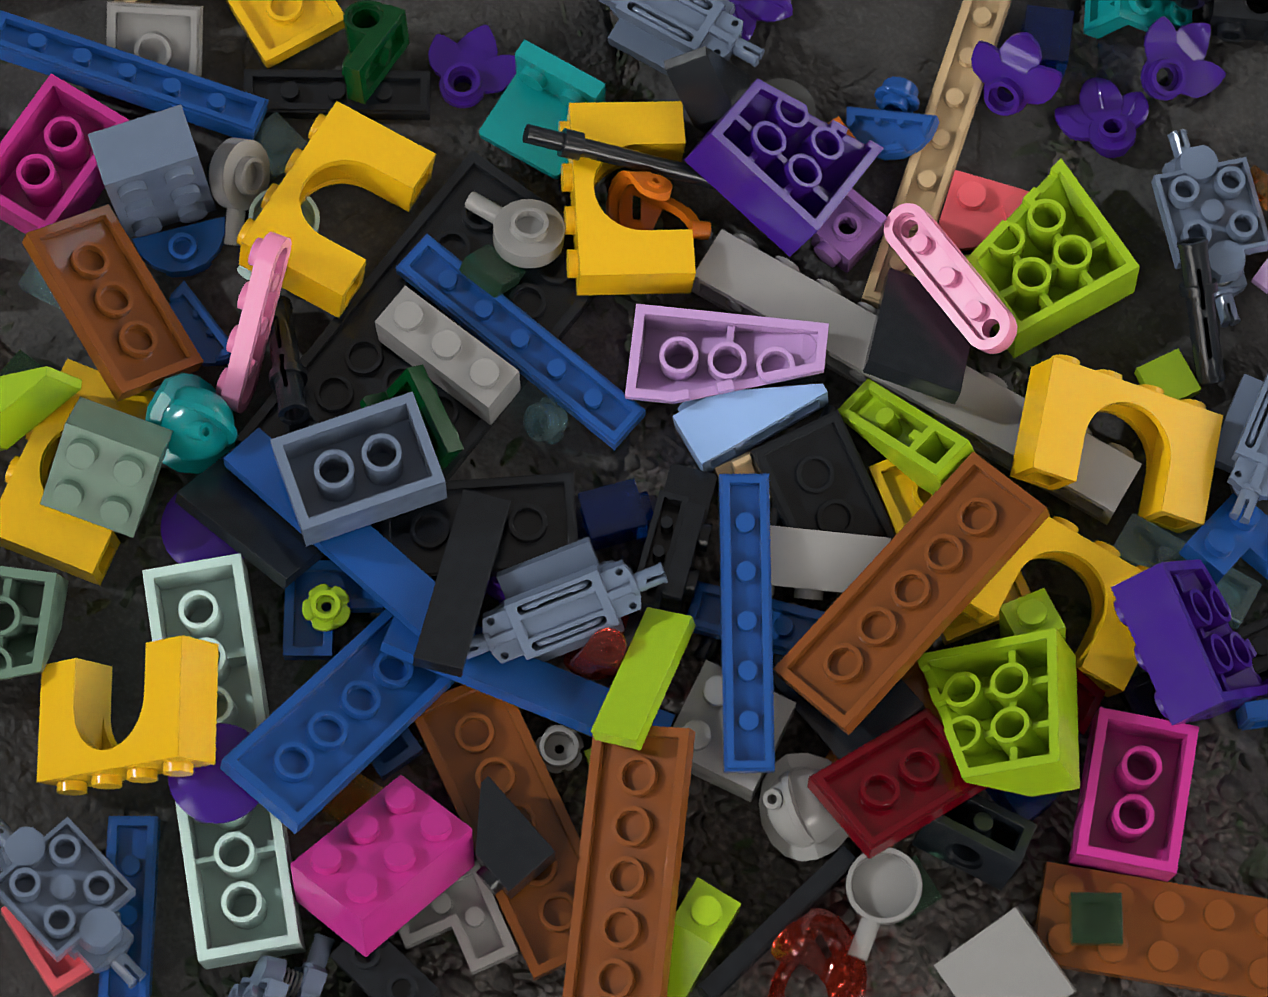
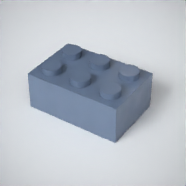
M182 105L88 134L105 189L119 222L129 238L158 233L162 230V227L180 221L182 223H193L203 219L208 212L217 210Z
M413 391L270 439L273 453L306 547L447 498L446 481Z

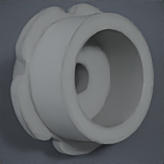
M553 725L547 728L544 734L536 740L535 745L547 770L551 773H561L565 769L571 771L582 760L580 750L583 748V741L575 730H570L563 725ZM558 745L564 747V752L561 754L555 752V747Z

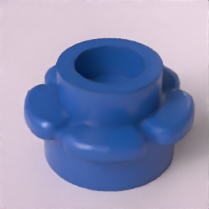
M889 77L885 79L882 86L878 87L874 93V97L877 99L876 105L880 110L913 113L918 110L920 104L917 98L919 94L918 88L910 80L902 77Z

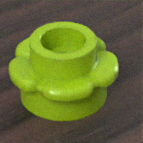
M320 584L309 591V598L305 599L302 604V613L307 621L312 622L314 629L329 632L344 625L349 619L351 610L348 607L350 599L346 591L341 587L334 586L332 588L328 584ZM329 603L331 605V609L329 611H323V604Z

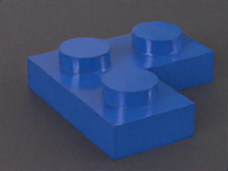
M1234 492L1179 552L1186 560L1201 559L1216 585L1240 558L1268 580V515L1255 506L1250 523H1239L1246 507L1244 504L1236 521L1233 520L1229 514L1232 512L1238 497Z
M319 560L285 588L284 660H331L334 657L335 629L329 632L318 631L312 627V622L307 621L302 613L303 601L309 598V591L313 587L320 584H328L332 588L339 586L344 589L350 599L348 607L351 613H382L384 607L333 561ZM325 603L322 606L323 611L331 609L329 603Z

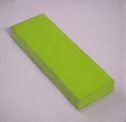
M650 607L646 608L591 729L595 740L641 750L696 627L692 616Z

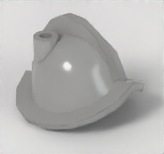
M810 753L786 754L775 763V772L767 773L764 778L759 798L761 824L771 844L784 856L801 862L816 860L837 850L849 836L807 787L808 779L811 775L832 764L828 759Z

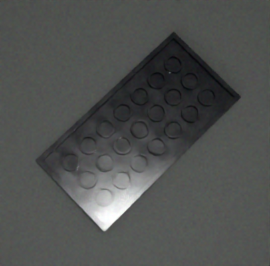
M472 150L362 283L340 318L334 317L300 359L301 364L306 368L308 382L305 386L307 406L310 411L308 419L295 425L282 423L278 417L276 391H274L238 434L236 439L238 444L244 441L257 428H260L273 439L362 409L360 401L366 395L386 391L408 367H413L379 341L375 326V320L404 286H407L463 328L396 273V266L426 234L430 235L561 341L597 296H577L576 278L567 277L566 254L567 249H574L573 235H565L561 253L554 261L545 266L521 268L502 259L494 248L493 224L465 208L468 196L475 191L501 207L522 199L545 201ZM559 212L564 221V214ZM520 374V384L522 390V388L526 385L528 380ZM431 381L437 388L443 407L452 425L457 429L459 439L464 448L442 471L445 481H449L498 418L492 425L488 424ZM380 521L371 524L381 534Z

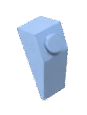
M823 383L743 389L683 402L677 408L679 412L673 415L675 429L700 470L710 473L714 471L715 467L742 455L825 407V405H828V391Z

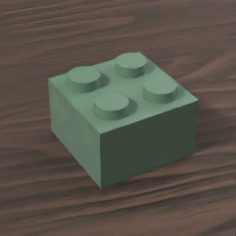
M80 397L65 422L40 504L133 538L147 511L173 430Z

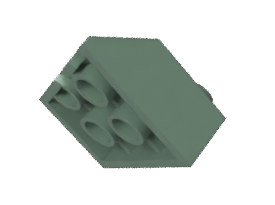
M0 566V681L42 673L61 631L69 580L53 572Z

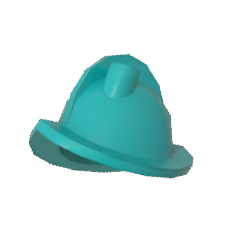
M180 373L164 379L147 406L146 421L173 430L163 464L177 472L202 473L235 446L238 433L235 428L231 408L223 397L216 394V390L210 383L197 375Z

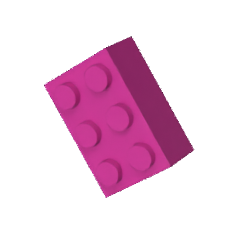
M51 73L0 142V219L26 234L27 232L87 212L105 188L88 134L127 122L129 119Z
M1102 707L1098 709L1090 725L1068 864L1165 882L1170 881L1177 874L1199 726L1189 724L1171 726L1169 720Z
M399 775L290 864L295 901L367 957L475 866L472 828L404 776Z

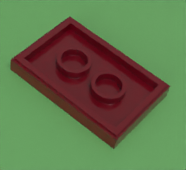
M928 707L811 775L808 779L807 787L868 859L873 858L988 788L966 783L962 779L944 732L945 727Z

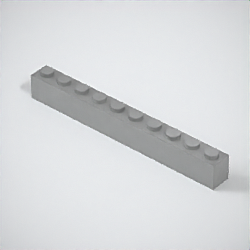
M721 229L696 269L692 286L693 293L732 314L829 323L825 367L859 386L867 378L871 379L968 439L974 451L1011 471L1025 396L1023 398L1007 389V384L1000 377L989 372L980 374L966 366L961 393L955 405L864 373L863 368L877 309L864 302L853 303L841 296L840 290L826 280L817 279L814 281L800 273L797 265L785 257L775 256L773 258L760 251L758 245L746 235L741 233H734L732 235ZM1087 427L1076 482L1054 491L1043 487L1040 488L1108 525L1142 464L1134 460L1133 453L1127 448L1116 443H1109L1108 445L1091 436L1092 432Z

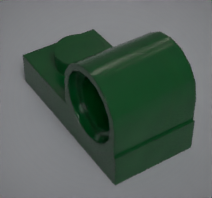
M372 0L355 2L343 14L349 53L343 61L342 75L345 78L348 99L362 104L367 102L410 44L405 9Z

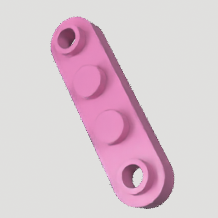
M912 203L901 204L894 208L884 223V235L887 242L972 346L987 354H997L1006 350L1013 343L1017 334V322L1014 315L927 211ZM918 225L916 235L909 238L910 229ZM999 323V332L996 336L990 338L991 328Z
M272 231L264 239L258 237L250 250L248 264L253 266L250 280L244 284L238 297L237 308L241 309L242 312L239 324L233 328L227 341L226 350L231 353L228 368L226 367L222 371L216 386V394L223 397L231 410L237 413L244 412L255 392L291 252V239Z

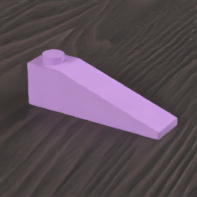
M636 304L625 399L676 404L824 373L829 323Z

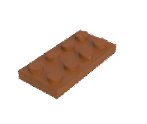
M109 204L26 233L22 244L117 402L162 384L164 379L176 374H190L199 370L204 362Z

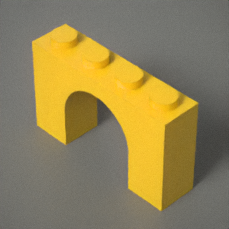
M336 101L327 116L321 113L315 119L308 134L310 141L303 150L300 148L294 150L285 167L286 176L280 185L276 183L270 185L261 202L263 210L256 220L249 218L244 223L236 243L241 245L239 265L252 271L253 266L248 264V257L252 245L258 237L264 239L272 231L290 238L292 242L291 252L282 288L340 318L363 283L366 259L317 233L304 218L301 211L302 204L308 196L320 188L334 184H350L362 187L409 212L431 179L436 154Z
M681 101L569 103L567 121H559L558 124L559 132L567 128L583 132L587 139L682 162L686 141L683 104ZM580 157L578 161L568 159V163H562V192H570L571 206H564L565 235H573L574 249H567V277L576 278L577 296L691 293L696 274L693 230H636L616 223L599 206L594 189L603 177L623 167Z
M1053 355L1051 358L1031 367L1010 477L1052 491L1076 482L1088 424L1097 412L1108 413L1119 417L1132 427L1145 451L1146 474L1137 519L1176 533H1182L1204 525L1223 415L1207 410L1206 405L1200 401L1193 399L1178 400L1164 395V390L1160 387L1149 384L1135 385L1122 380V375L1115 371L1105 369L1092 370L1081 366L1080 361L1072 356Z
M67 358L61 372L81 379V390L26 434L28 442L21 456H15L10 462L5 475V482L8 484L0 498V547L100 586L120 544L114 531L41 505L40 502L65 422L80 397L145 420L147 406L154 397L155 392L147 390L117 402L98 370Z
M1057 516L1048 517L961 614L981 625L996 618L1018 573L1028 561L1035 559L1058 561L1078 574L1087 587L1091 599V620L1075 654L1076 668L1105 692L1104 696L1107 698L1124 692L1138 664L1134 653L1136 644L1129 628L1120 621L1114 608L1116 598L1111 587L1149 567L1143 565H1136L1135 567L1121 559L1120 551L1112 545L1102 541L1092 542L1078 534L1079 529L1072 522Z
M184 635L146 643L145 685L142 710L135 727L120 744L116 743L111 727L113 666L79 658L46 664L44 671L41 673L37 783L57 786V793L61 795L77 796L87 794V787L91 786L97 789L122 788V781L124 780L134 783H153L158 781V774L174 777L194 775V768L215 764L219 644Z

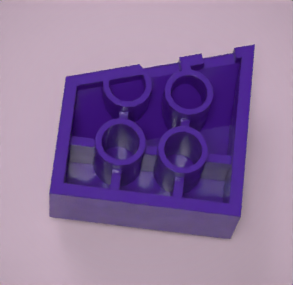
M757 78L703 137L684 161L790 257L818 232L884 147L871 140L866 144L847 135L848 128L835 120H832L829 124L808 113L807 105Z
M1201 559L1160 562L1111 587L1116 598L1114 601L1116 614L1131 632L1136 644L1134 647L1135 657L1141 668L1149 673L1156 689L1154 694L1156 705L1161 714L1169 719L1171 726L1210 719L1240 708L1244 702L1261 700L1268 697V678L1262 681L1252 666V658L1257 653L1249 639L1243 640L1228 624L1232 619L1231 609Z

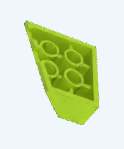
M1062 158L1050 169V174L1037 188L1033 187L1022 199V204L1006 221L1002 220L967 257V260L1016 319L1017 334L1013 343L1007 348L1013 358L1134 293L1140 268L1137 261ZM999 323L992 327L996 334L1000 330Z
M1057 628L927 652L917 660L930 688L928 691L933 704L938 709L945 727L944 732L958 769L966 783L1030 797L1080 789L1076 656Z

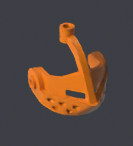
M623 170L618 172L612 179L607 195L606 215L616 223L636 230H654L662 210H665L677 216L688 229L693 230V239L709 240L711 235V222L699 221L698 216L690 208L670 197L673 185L666 177L651 173L650 171L636 172ZM633 196L641 198L639 220L633 218Z

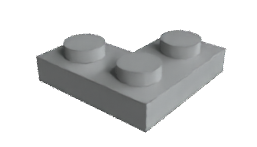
M477 860L474 867L398 930L407 950L453 929L472 975L519 955L493 893L476 874V871L481 868Z

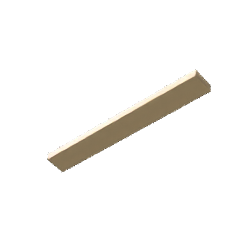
M963 0L924 113L926 115H936L940 122L933 139L921 151L909 157L892 210L901 204L912 203L927 211L938 223L984 83L973 71L972 53L979 41H985L997 47L1012 0ZM918 225L910 229L909 238L916 235ZM884 234L861 302L867 303L878 309L884 279L889 268L915 276L887 242Z

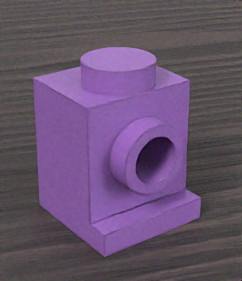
M851 189L818 232L812 236L811 245L814 246L815 254L826 265L830 267L837 265L845 273H848L884 234V223L887 220V216L854 189ZM844 224L853 233L844 234L839 230V227Z

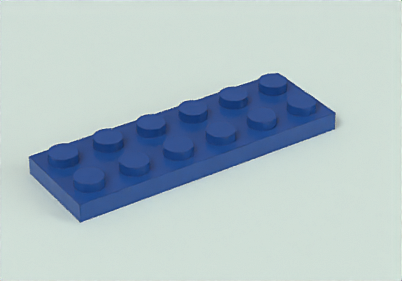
M387 609L222 759L220 769L294 834L300 831L456 682L380 651L382 642L394 617ZM477 624L475 634H480L483 632V628Z

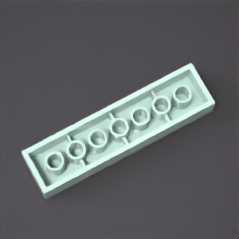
M241 553L142 570L152 641L184 635L219 644L216 723L235 725L251 733L270 714L248 570ZM176 803L198 962L207 970L257 961L262 955L279 957L306 952L299 904L295 901L290 865L292 858L287 827L260 803L244 817L222 824L198 822L185 813Z

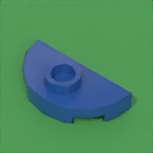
M847 107L846 123L850 132L858 141L864 144L871 140L884 147L876 158L885 161L904 159L921 151L933 139L940 123L936 115Z
M224 216L132 240L143 262L148 263L153 269L164 272L170 277L193 276L208 269L212 265L211 262L219 255L222 246L225 245L223 242L226 219Z
M183 281L171 293L169 305L203 359L202 365L223 366L229 364L231 353L226 350L228 337L186 282Z

